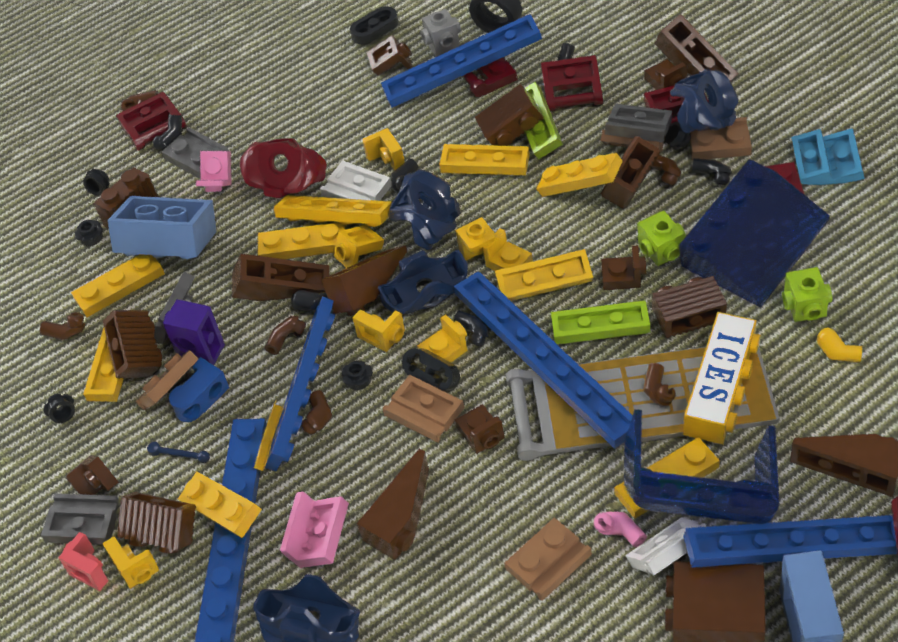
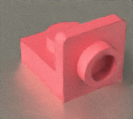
M79 532L64 547L62 554L58 558L70 576L101 591L109 580L102 570V562L92 555L95 550L87 535Z

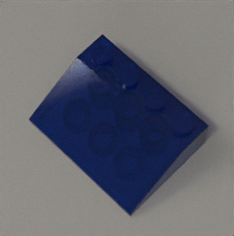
M749 159L680 243L681 266L703 278L714 276L717 285L761 308L785 278L786 273L792 269L830 220V215L776 171Z

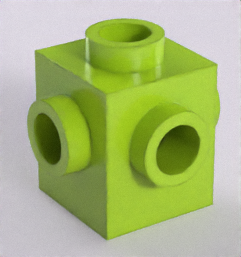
M664 210L637 223L640 249L643 255L647 258L650 257L657 266L668 261H674L684 254L685 231Z
M818 267L786 273L782 300L785 310L791 311L794 322L813 321L821 317H827L828 303H831L833 300L832 291L828 283L824 284Z

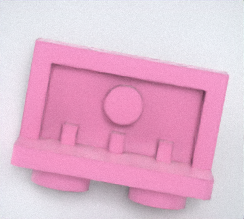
M297 492L281 544V553L299 568L333 564L349 503L342 496L314 501L305 492Z

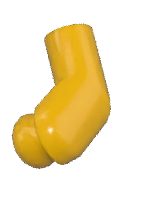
M829 327L823 328L818 333L817 343L829 359L861 362L862 346L845 345L835 330Z

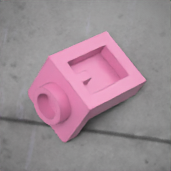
M200 151L201 180H196V186H205V192H221L222 186L231 185V151Z

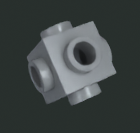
M447 9L422 17L423 29L420 30L421 37L435 57L460 46L458 33L461 32L459 21L456 17L452 18Z

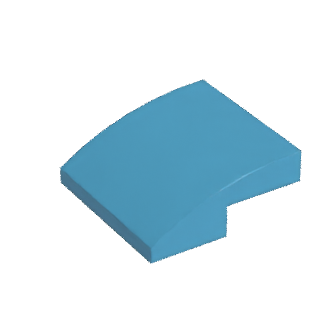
M853 128L823 136L821 129L791 137L801 184H842L865 179Z

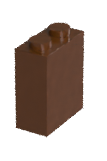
M674 562V576L666 575V598H673V609H666L665 631H673V642H765L764 565L737 564L691 567L690 562Z

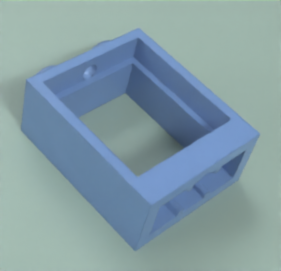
M822 551L783 555L779 593L791 642H842L844 632Z

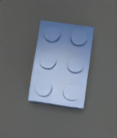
M130 196L107 220L112 252L124 253L126 256L144 254L152 255L155 258L178 256L181 259L197 258L217 232L213 200Z

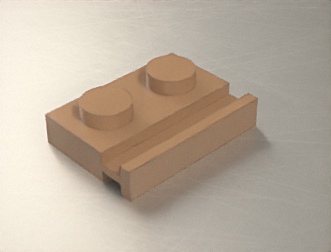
M736 118L732 126H726L723 129L719 128L716 131H710V129L692 131L690 139L692 160L694 158L715 159L750 156L752 145L747 118Z
M190 350L182 356L176 353L164 365L167 370L160 377L154 375L142 387L145 392L136 400V403L144 411L156 404L198 361V358Z
M409 375L391 397L392 401L389 405L383 407L384 416L438 443L444 431L447 432L455 419L463 411L464 403L463 400Z
M553 518L504 564L505 569L529 591H533L538 595V598L543 601L592 555V552L588 545L585 546L580 542V538L556 518Z

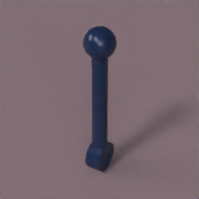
M152 442L147 446L151 456H157L162 453L198 459L200 463H207L210 459V454L207 451L196 453L160 447L157 442Z

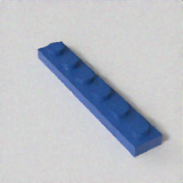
M528 14L381 82V85L391 108L533 44L541 40L542 36L531 14Z
M323 296L314 312L271 444L265 468L275 472L282 461H289L294 444L289 441L292 434L297 435L303 419V416L298 415L300 407H306L311 394V390L307 389L308 381L313 382L320 364L315 363L317 355L322 356L328 340L323 338L324 331H330L335 318V314L330 313L334 301Z
M893 515L686 528L683 535L691 567L782 562L783 555L820 550L822 551L823 559L898 554Z

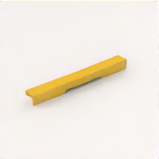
M276 400L269 415L254 464V468L263 471L266 466L272 440L284 407L276 405Z

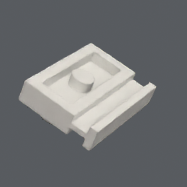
M342 160L327 179L328 183L320 187L322 196L326 198L380 201L390 189L392 183L391 178Z
M681 517L625 556L632 568L646 573L651 572L652 575H655L688 553L683 537L686 528L707 526L705 523L699 525L697 521Z

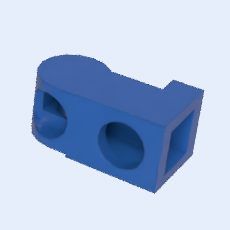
M201 357L192 366L195 373L183 385L174 388L169 395L172 409L176 417L182 422L195 421L230 388L223 371Z

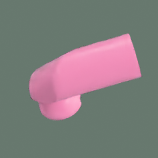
M602 512L594 518V527L601 534L624 536L634 548L643 544L647 538V535L624 512Z

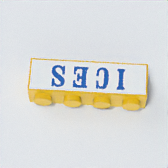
M717 312L684 414L683 435L693 438L699 437L701 440L723 445L727 432H734L737 421V413L733 412L735 405H742L745 394V386L741 385L742 380H749L753 366V360H750L749 357L751 353L757 354L761 335L755 334L757 320Z

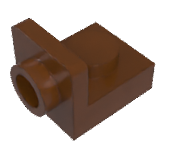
M393 35L367 52L372 71L378 76L392 68L399 61L407 69L412 67L409 57L412 53L409 47L403 41L400 43Z
M666 59L644 70L645 80L656 90L674 86L680 80L687 78V65L682 62L675 66Z
M638 245L632 246V257L601 259L603 290L641 288V275H646L647 272L645 256L639 257Z
M483 404L455 419L457 429L476 454L485 449L495 447L505 438L502 421L498 416L493 418Z
M93 455L87 457L66 474L68 482L78 494L95 495L101 489L109 491L119 483L101 459Z

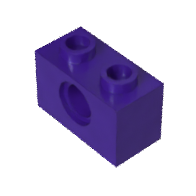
M176 299L171 310L165 314L163 325L175 352L182 356L190 350L198 359L201 357L214 365L225 343L211 307Z

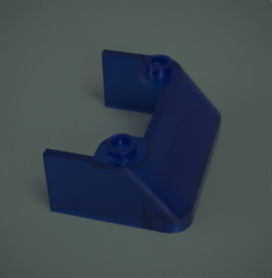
M634 410L625 437L624 488L637 506L648 511L765 524L774 518L780 504L775 426L768 425L754 455L755 481L740 480L734 482L653 472L650 469L641 467L642 410Z

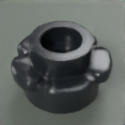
M673 122L667 131L665 142L670 144L672 149L678 150L690 142L691 132L685 133L679 122Z
M98 169L88 171L83 179L84 187L92 195H100L110 185L108 175Z
M96 220L82 221L77 226L75 238L80 240L85 246L98 244L103 238V228L100 227L101 223Z
M361 360L345 365L341 372L343 382L352 390L366 388L370 384L373 374L371 366L366 365Z
M54 394L48 398V403L44 405V414L49 416L53 422L65 423L75 413L74 399L68 394Z

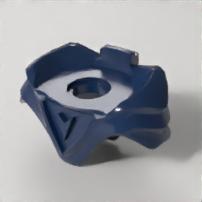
M705 69L699 74L680 80L670 91L671 96L684 98L677 119L685 133L706 129L716 131L719 128L723 129L726 126H732L736 120L735 107L738 104V96L729 78L719 70ZM704 90L708 95L709 103L705 98Z
M422 169L404 176L399 193L392 202L388 212L391 221H408L412 225L415 244L425 250L432 249L433 245L439 242L444 235L453 231L457 227L455 219L461 215L458 201L456 198L451 197L448 182ZM419 199H422L424 201L423 205L420 203Z
M424 250L399 261L400 273L392 281L378 286L381 303L389 311H398L402 314H409L420 309L436 306L445 300L446 297L454 294V286L466 279L468 263L459 250H455L441 258L428 257ZM427 280L431 282L421 292L416 288L421 281Z
M307 574L300 582L286 590L263 589L259 592L253 604V609L265 642H355L359 636L360 610L343 600L321 577ZM310 611L318 612L320 618L317 619Z

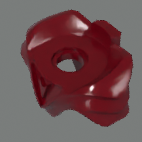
M293 138L254 142L240 159V169L245 183L251 187L262 189L267 197L283 198L290 193H299L314 183L324 181L326 177L327 163L325 159L313 149L302 146ZM279 154L284 155L288 160V166L284 171L278 170L274 165L275 157Z

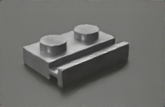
M615 104L608 117V122L605 124V135L627 138L639 136L644 140L663 142L664 136H666L672 122V111Z
M188 128L186 130L187 133L176 138L162 151V154L166 161L201 179L200 151H229V149L205 135Z
M186 272L182 273L158 318L154 333L156 342L163 344L168 335L163 325L164 317L171 310L176 299L192 301L193 296L188 293L195 276Z
M54 493V503L49 508L41 533V537L45 542L69 543L79 532L87 535L91 544L103 545L102 543L112 537L117 519L116 511L121 503L118 496Z

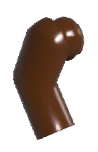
M157 90L132 95L122 101L121 110L125 111L159 93Z
M658 155L652 168L664 172L661 176L663 183L675 186L677 179L681 178V171L677 163L672 159Z
M73 312L67 316L68 322L64 324L43 321L40 326V334L59 340H66L84 330V316L81 313Z
M289 316L273 329L265 345V350L273 355L279 354L290 332L295 336H300L306 327V323L303 320H299V316Z
M651 363L648 365L643 390L656 405L668 406L676 397L675 389L672 387L669 390L668 384L661 383L664 367L658 363Z
M320 390L310 394L309 401L313 409L301 423L302 429L309 435L315 434L317 430H322L332 418L329 404L324 393Z

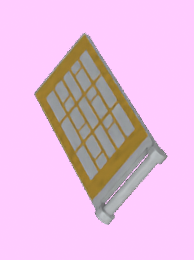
M706 347L581 363L578 365L641 423V431L622 444L685 436L683 435L684 414ZM759 348L757 354L751 353L749 357L750 360H753L749 380H742L741 385L745 386V394L742 405H735L733 412L737 413L735 429L777 424L779 422V414ZM651 363H658L664 367L661 383L668 384L669 390L672 387L675 389L676 397L668 406L656 405L643 390L648 365ZM512 369L506 373L507 385L511 387L519 438L517 454L520 460L528 461L542 455L611 446L533 370ZM533 382L543 443L532 441L524 385Z

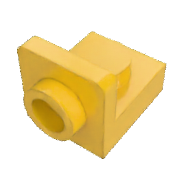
M388 128L363 138L362 142L368 161L381 157L385 164L389 163L394 171L405 163L402 148Z
M482 217L455 230L459 251L466 261L484 253V246L496 241L495 232Z
M366 224L338 231L334 257L346 268L358 263L360 255L382 250L384 239Z
M501 228L495 232L496 241L483 247L485 265L494 271L533 261L532 253L508 242L506 231Z
M361 309L353 316L357 337L385 352L395 343H398L404 335L405 328L402 313L394 311L385 322L375 314L370 315Z
M445 314L440 318L442 329L417 345V347L427 349L445 360L453 362L468 351L465 339L467 332L460 322H453Z
M115 536L102 543L130 589L148 581L153 574L159 571V567L149 550H145L135 556L129 545L121 547Z

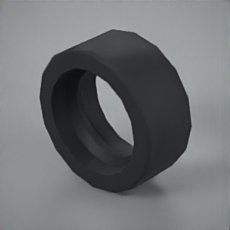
M471 0L469 4L471 19L479 28L487 33L518 20L522 16L523 8L520 0ZM484 2L497 5L504 11L507 17L495 15L487 8Z

